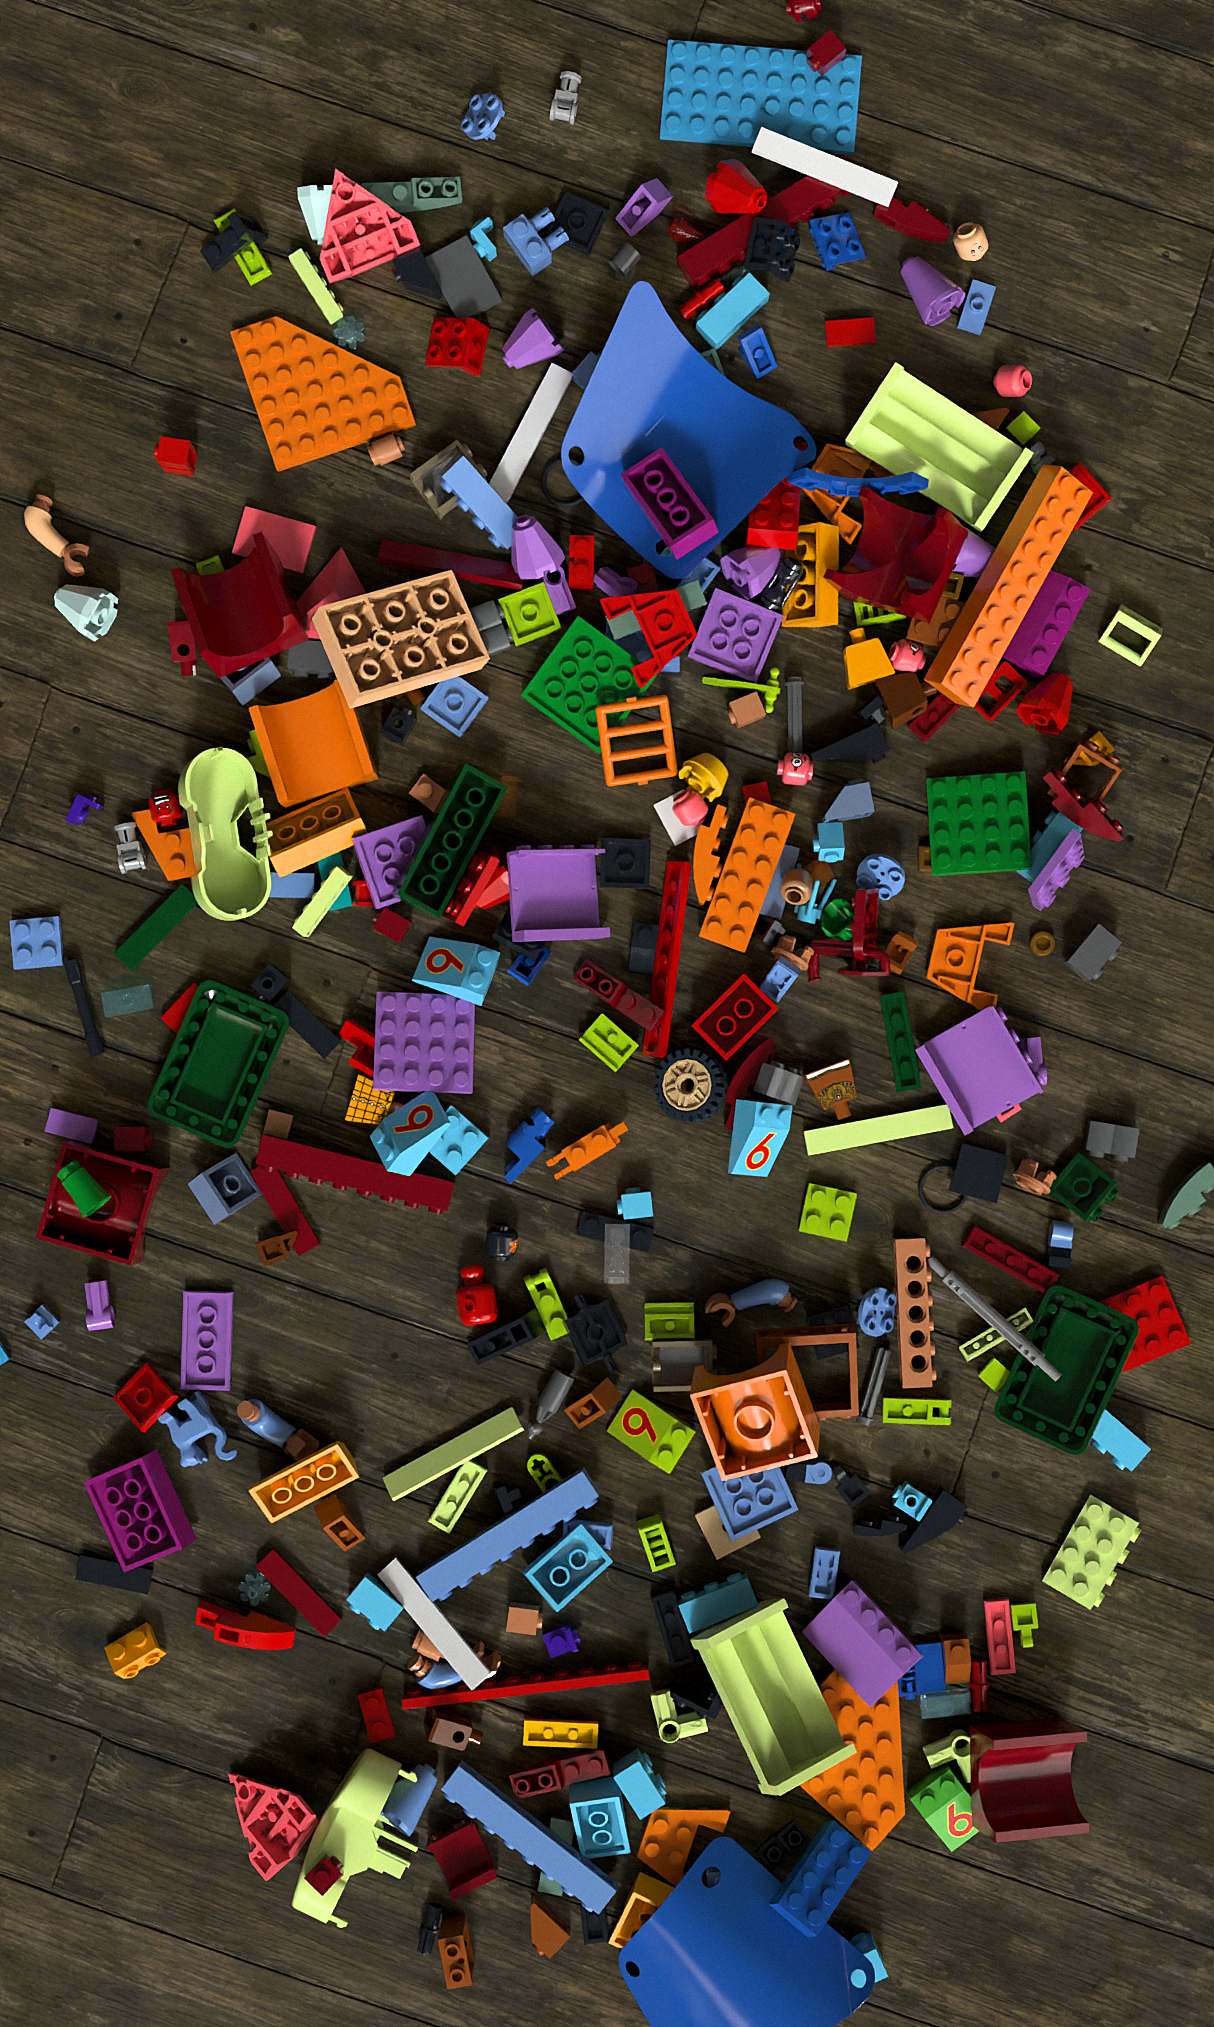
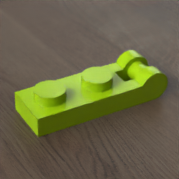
M547 1268L539 1270L540 1273L532 1277L528 1275L523 1278L552 1341L568 1334L562 1322L568 1316ZM544 1282L546 1289L538 1292L536 1285Z
M883 1397L882 1423L951 1425L949 1408H951L952 1400L944 1398ZM933 1407L939 1408V1416H932Z

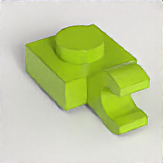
M1036 1603L1010 1604L1012 1629L1014 1631L1020 1630V1643L1023 1645V1648L1033 1647L1031 1629L1038 1628Z

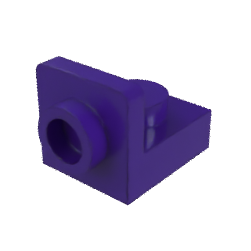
M86 793L85 797L77 794L65 821L77 827L80 823L83 824L89 814V810H87L89 805L102 811L103 806L98 804L100 799Z
M570 1623L542 1633L550 1658L572 1650L573 1652L579 1650L578 1643H581V1638L577 1628L572 1629Z

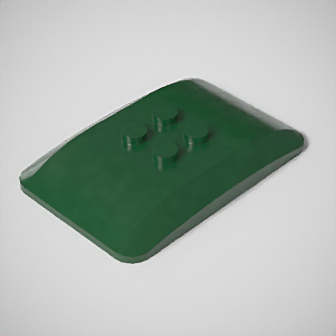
M208 980L202 982L197 988L149 1098L147 1107L150 1114L222 1147L235 1146L244 1132L289 1028L290 1020L287 1013L215 981Z
M1055 1285L1050 1287L1041 1302L1026 1338L1045 1355L1044 1358L1062 1375L1055 1382L1038 1365L1034 1366L1019 1352L995 1404L994 1412L997 1419L1069 1454L1080 1455L1084 1453L1095 1433L1139 1333L1137 1321L1128 1315L1063 1286Z

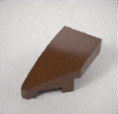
M298 1229L256 1243L264 1266L288 1258L299 1233Z

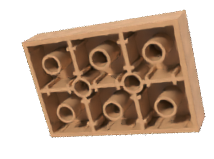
M452 570L320 606L312 617L350 709L480 670L490 659Z

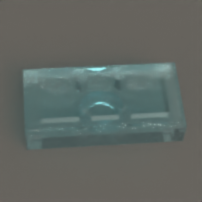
M150 984L101 993L106 1018L155 1008Z
M969 1688L920 1693L922 1719L971 1714Z

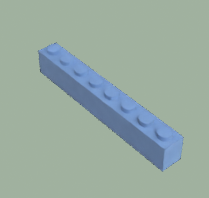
M582 1467L544 1493H541L420 1570L416 1578L431 1602L436 1599L442 1601L452 1594L451 1590L458 1585L460 1588H463L472 1582V1576L479 1572L483 1575L494 1567L492 1565L499 1559L502 1562L514 1555L513 1550L520 1546L524 1549L535 1541V1536L540 1533L546 1535L556 1528L554 1524L562 1519L564 1522L572 1519L577 1515L576 1510L583 1506L587 1509L598 1501L596 1498L599 1497L600 1491L585 1468Z
M463 1760L460 1761L444 1782L441 1790L450 1802H457L463 1807V1811L469 1817L479 1819L488 1832L491 1834L496 1833L503 1838L502 1842L508 1848L518 1850L527 1863L537 1865L542 1869L541 1872L547 1879L551 1881L556 1880L562 1885L561 1888L569 1896L574 1895L580 1899L582 1906L588 1911H595L599 1915L616 1893L618 1883L549 1830L547 1826Z

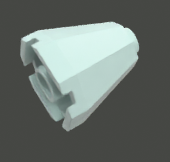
M333 185L297 187L298 200L311 238L317 240L318 245L323 244Z
M66 584L55 593V607L81 634L93 641L99 639L96 635L100 634L103 636L108 632L117 616V609L113 608V604H118V598L103 588Z

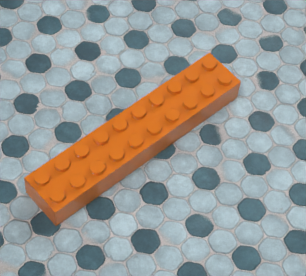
M1042 465L924 678L926 682L956 704L974 708L1093 494L1062 466Z

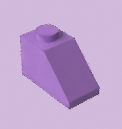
M658 178L653 179L638 188L615 219L632 237L660 214L673 196Z

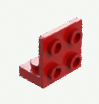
M434 318L425 365L429 367H459L472 376H480L490 328L474 318Z

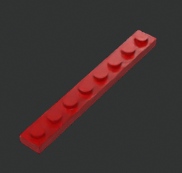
M667 861L649 997L651 1003L667 1014L654 1034L645 1029L642 1051L644 1056L666 1058L691 871V863Z

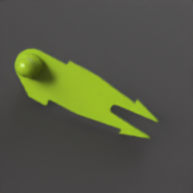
M776 667L770 669V679L767 680L766 685L703 677L702 679L703 684L752 692L757 691V693L765 694L766 705L764 710L766 713L773 711V702L777 699V694H780L779 682L777 680L780 672Z

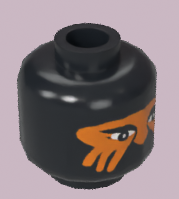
M496 1223V1227L487 1230L485 1250L491 1255L492 1259L506 1261L516 1254L518 1233L511 1228L510 1224Z

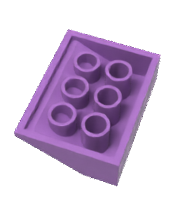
M852 1580L802 1631L869 1707L874 1705L924 1656L855 1580Z

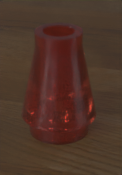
M674 217L667 236L671 237L672 241L697 245L703 241L705 233L699 231L682 217L680 219Z

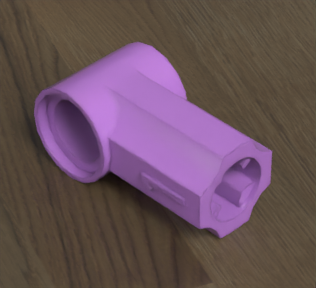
M559 566L555 571L559 573L561 578L557 583L548 581L547 574L550 572L549 569L544 571L545 576L542 577L556 615L565 614L576 609L562 567Z
M609 567L600 568L594 575L593 580L597 587L610 597L636 594L638 586L635 580L621 577Z
M1041 1037L1020 1039V1050L1028 1052L1033 1062L1029 1064L1034 1073L1037 1071L1040 1073L1045 1082L1044 1085H1046L1047 1071L1042 1059Z
M107 1280L84 1283L88 1307L86 1310L88 1330L114 1328L115 1314L113 1307L110 1306Z

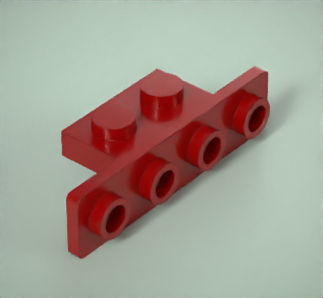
M348 1018L339 1036L358 1047L348 1063L373 1078L375 1034Z

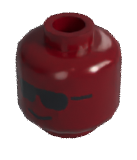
M786 0L788 16L793 15L797 22L815 19L818 17L819 11L823 10L822 0Z

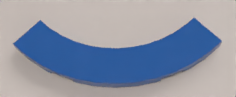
M805 467L792 472L788 476L787 482L810 491L819 488L828 490L830 495L859 497L858 494L861 487L870 488L880 497H884L886 492L899 491L901 495L928 488L929 479L914 472L883 478H846L820 473Z

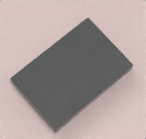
M467 235L425 257L455 318H472L502 302L498 291Z

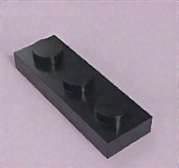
M582 1211L577 1235L648 1253L654 1228Z

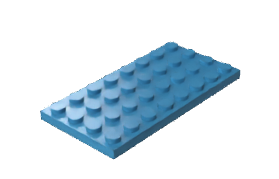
M668 40L660 139L753 147L760 129L763 127L825 153L854 155L862 56L845 54L839 63L821 76L817 71H812L806 61L807 51Z

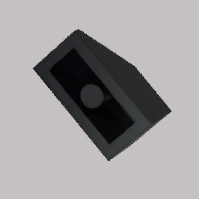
M419 247L393 259L395 268L391 270L397 283L402 281L405 289L437 300L442 298L441 290Z
M634 922L628 973L652 976L659 925Z

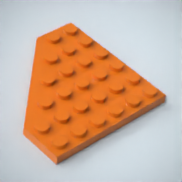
M277 316L230 332L277 472L416 426L399 376Z
M833 1668L818 1687L844 1742L853 1743L857 1753L799 1786L873 1851L905 1815L898 1681L874 1705L869 1707L838 1671Z

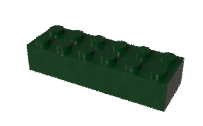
M467 763L459 764L391 895L432 918H440L508 787Z

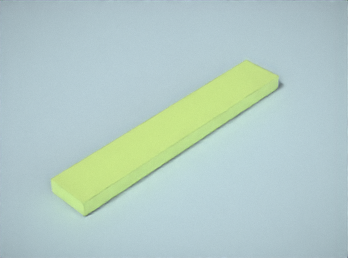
M945 1104L803 1131L809 1156L952 1129L953 1124L950 1109Z
M511 1407L383 1477L384 1483L392 1500L395 1501L520 1433L524 1428L514 1408Z

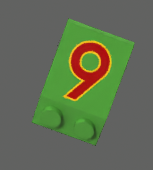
M948 1763L940 1765L907 1790L912 1803L951 1852L979 1832L978 1829L972 1826L971 1794Z

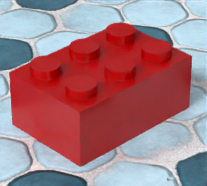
M788 476L779 482L748 513L746 546L796 549L801 488L788 483Z
M742 974L691 1027L727 1061L779 1008L745 974Z

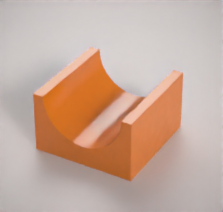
M337 679L327 688L297 700L277 705H256L248 708L278 802L286 809L334 794L345 788L349 789L379 779L357 708H349Z
M789 1342L780 1344L777 1352L764 1363L741 1373L713 1375L707 1372L704 1364L695 1367L690 1397L722 1481L818 1457L820 1426Z

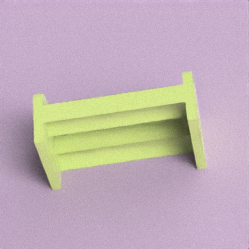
M896 362L845 439L848 447L856 450L894 476L914 472L929 479L928 488L918 492L942 508L948 509L953 515L979 533L983 531L1034 454L1027 448H1021L905 372L904 367Z
M784 1598L762 1601L758 1603L757 1607L727 1618L690 1640L694 1649L699 1650L756 1772L761 1793L779 1796L857 1753L853 1743L844 1742L783 1613V1610L789 1608Z

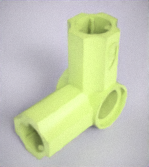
M663 1689L650 1694L659 1735L664 1742L673 1743L679 1738L708 1731L706 1719L697 1715L695 1711L677 1715L675 1704L672 1701L673 1698L670 1697V1689ZM667 1724H673L676 1726V1731L672 1734H666L663 1731V1727Z
M961 1729L954 1730L950 1736L922 1747L931 1769L956 1759L965 1782H971L970 1736L966 1731ZM959 1739L967 1740V1744L963 1748H956L955 1743Z

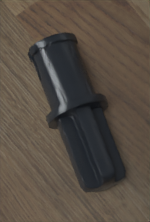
M428 1903L424 1923L420 1926L422 1932L417 1951L423 1955L431 1954L436 1933H439L440 1930L438 1924L443 1906L439 1903Z

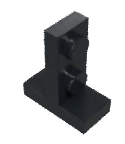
M236 212L231 213L227 217L230 225L200 250L212 271L218 272L252 242L262 244L268 239L256 218Z

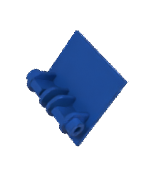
M850 212L809 220V232L813 236L814 246L819 247L817 254H821L822 267L826 268V271L834 269L836 264L866 258Z
M941 1642L915 1645L924 1656L898 1680L899 1697L905 1696V1699L910 1700L915 1699V1695L946 1692Z

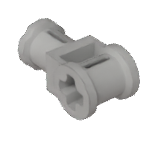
M564 71L560 73V90L556 89L555 97L552 100L550 120L569 121L570 125H574L578 107V94L576 92L582 77L577 73Z
M136 822L114 826L115 831H118L120 845H117V857L122 874L127 873V870L136 868L147 869V860L142 843L137 841Z

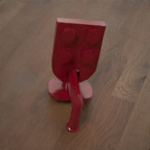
M878 887L857 889L856 894L853 895L852 907L855 909V916L850 926L851 933H853V942L818 939L810 943L809 946L814 950V954L811 955L808 962V983L822 979V977H819V954L853 957L852 966L838 968L837 973L860 976L890 975V957L887 952L876 945L879 903ZM872 958L880 959L879 969L868 967V963Z

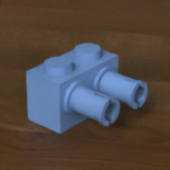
M547 207L530 219L522 214L503 227L504 238L532 277L551 264L552 251L569 240L566 232L563 233L564 229L561 226L544 239L539 237L538 231L555 220Z

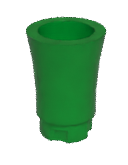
M77 1160L66 1165L57 1174L58 1178L62 1181L61 1184L72 1197L83 1218L98 1210L112 1197L94 1180L84 1167H81Z

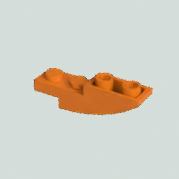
M718 804L710 827L700 825L695 840L692 866L693 882L700 905H704L705 900L710 902L715 889L711 887L713 877L718 878L722 868V864L718 863L720 857L712 855L711 852H717L721 838L717 837L720 828L725 829L729 815L725 814L727 808Z

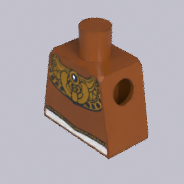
M849 1058L803 1075L823 1110L833 1107L838 1120L852 1115L847 1101L857 1098Z

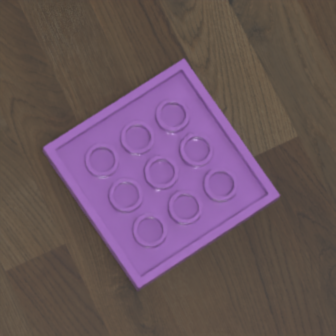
M377 992L373 1090L409 1092L431 1090L436 1093L472 1094L475 1004L448 994Z

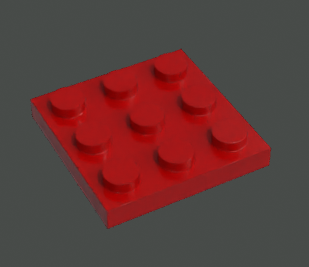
M475 850L441 916L464 926L500 860Z
M1162 1275L1097 1301L1132 1317L1139 1325L1138 1336L1122 1372L1131 1370L1191 1344Z

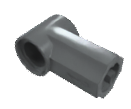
M624 243L609 260L610 266L615 270V277L621 282L624 280L630 281L635 276V265L641 259V256L634 247Z

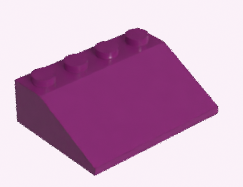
M1050 570L1001 659L1039 680L1044 676L1091 589L1070 577Z
M157 1449L84 1482L123 1572L181 1550L196 1540V1536Z

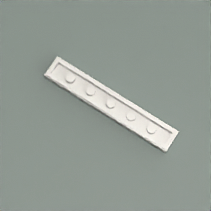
M761 127L752 149V153L886 207H889L898 182L763 127Z
M551 363L489 483L506 504L510 500L572 380L571 372L554 363Z
M395 1558L377 1574L471 1690H474L491 1674V1671L437 1605L431 1602L423 1588L398 1558Z

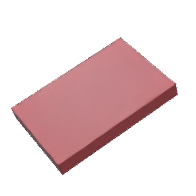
M245 506L232 554L247 558L254 548L255 541L253 535L262 531L278 555L283 569L304 574L317 528L314 525Z

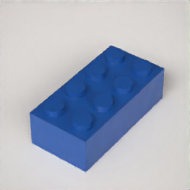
M834 1820L824 1822L769 1905L806 1937L818 1936L872 1852Z

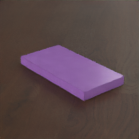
M183 1291L180 1389L231 1390L234 1291Z

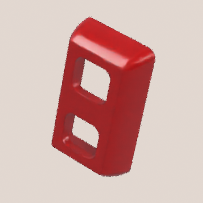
M1003 662L993 672L979 697L980 699L985 693H988L996 700V705L990 711H986L977 701L974 708L987 721H993L1027 686V681L1008 662ZM1001 676H1006L1013 683V688L1006 694L995 685Z

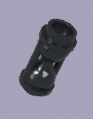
M787 556L785 560L781 561L760 597L765 608L771 611L783 608L803 574L802 569L804 565L799 560ZM788 585H790L789 588H788V590H787L786 593H785V588H786Z

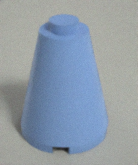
M418 1764L411 1770L417 1775L416 1783L403 1777L393 1785L380 1813L406 1836H410L413 1833L438 1781L435 1777L437 1772L428 1764L424 1766Z

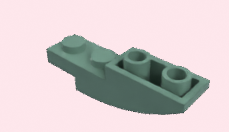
M460 177L412 178L410 182L361 184V187L390 206L397 213L429 210L462 203Z
M1210 1162L1201 1163L1175 1188L1160 1214L1157 1222L1159 1227L1172 1229L1182 1222L1180 1218L1186 1214L1193 1215L1202 1209L1201 1204L1206 1200L1201 1192L1208 1193L1214 1189V1167H1212Z

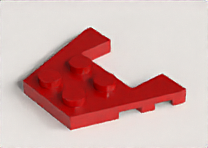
M677 589L599 599L608 620L633 610L650 647L653 657L630 667L639 688L644 687L667 663L698 636Z

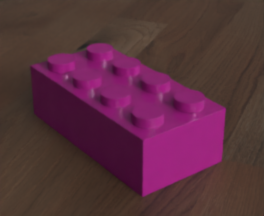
M662 447L620 474L626 489L676 560L718 533L714 519Z

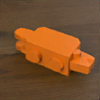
M624 1121L613 1128L610 1123L603 1124L562 1149L561 1153L546 1161V1164L549 1167L555 1165L564 1157L567 1159L570 1165L554 1174L557 1180L572 1170L575 1172L616 1147V1144L621 1142L618 1136L629 1129Z

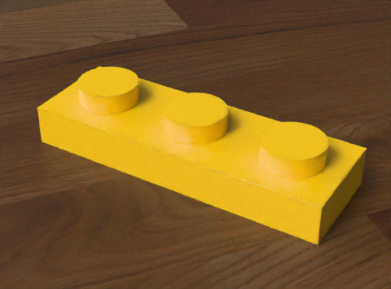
M524 1718L523 1745L597 1749L598 1721Z

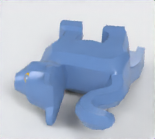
M200 1390L190 1396V1400L185 1398L177 1404L180 1410H186L189 1418L182 1422L171 1411L164 1413L158 1418L160 1423L168 1425L172 1441L180 1449V1464L183 1467L194 1466L198 1463L202 1464L203 1461L209 1460L204 1451L195 1444L196 1440L209 1433L217 1436L214 1449L220 1459L231 1460L238 1453L236 1448L228 1451L224 1449L227 1435L224 1428L218 1424L216 1418L211 1413L209 1404Z

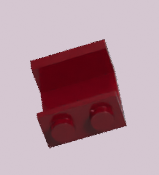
M471 1817L466 1820L460 1818L451 1824V1828L442 1831V1829L437 1830L429 1836L430 1839L427 1840L426 1849L427 1851L432 1850L450 1885L448 1892L452 1900L497 1878L498 1868Z

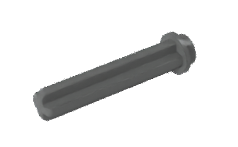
M787 677V682L784 685L787 686L788 752L803 753L802 685H804V682H801V677Z
M878 1347L859 1409V1416H855L858 1423L870 1426L871 1422H874L872 1417L891 1354L889 1349Z

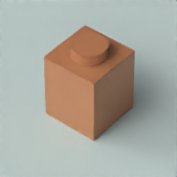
M757 691L729 702V710H726L730 723H735L737 728L760 720L766 715Z
M510 1602L506 1632L536 1635V1628H542L543 1613H538L539 1605Z

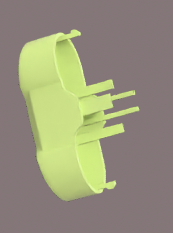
M222 747L211 748L191 759L182 770L178 783L180 805L187 810L195 863V872L191 876L195 899L200 907L212 917L233 921L258 912L270 895L271 875L268 856L271 855L268 838L273 836L272 831H267L265 820L270 819V813L264 814L262 810L264 808L263 798H259L256 774L250 762L243 755L232 749ZM247 807L253 818L250 820L251 825H254L255 829L253 843H257L256 858L242 848L239 841L237 820Z
M370 1748L365 1749L338 1785L314 1832L292 1899V1906L295 1909L324 1923L331 1920L337 1923L338 1927L343 1928L347 1926L348 1921L332 1914L351 1875L365 1871L370 1867L380 1873L384 1871L399 1879L401 1878L405 1868H409L411 1862L379 1847L377 1844L379 1836L382 1835L414 1852L417 1851L418 1846L384 1830L382 1821L391 1826L393 1825L380 1813L398 1774L416 1783L417 1775L415 1772L411 1771L409 1773L401 1769V1763ZM325 1854L329 1857L334 1855L344 1865L341 1868L344 1871V1875L321 1896L304 1877Z

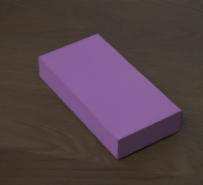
M51 1108L44 1132L94 1144L100 1120Z

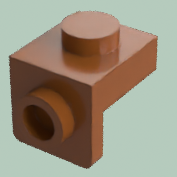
M899 930L888 943L885 952L890 957V969L900 975L919 942L913 939L911 935Z

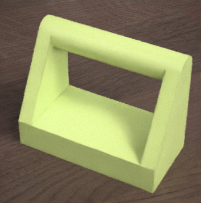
M1121 604L1098 642L1141 667L1160 639L1163 629ZM1118 621L1150 640L1141 655L1108 636Z

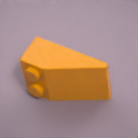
M639 1872L608 1943L622 1949L675 1888Z

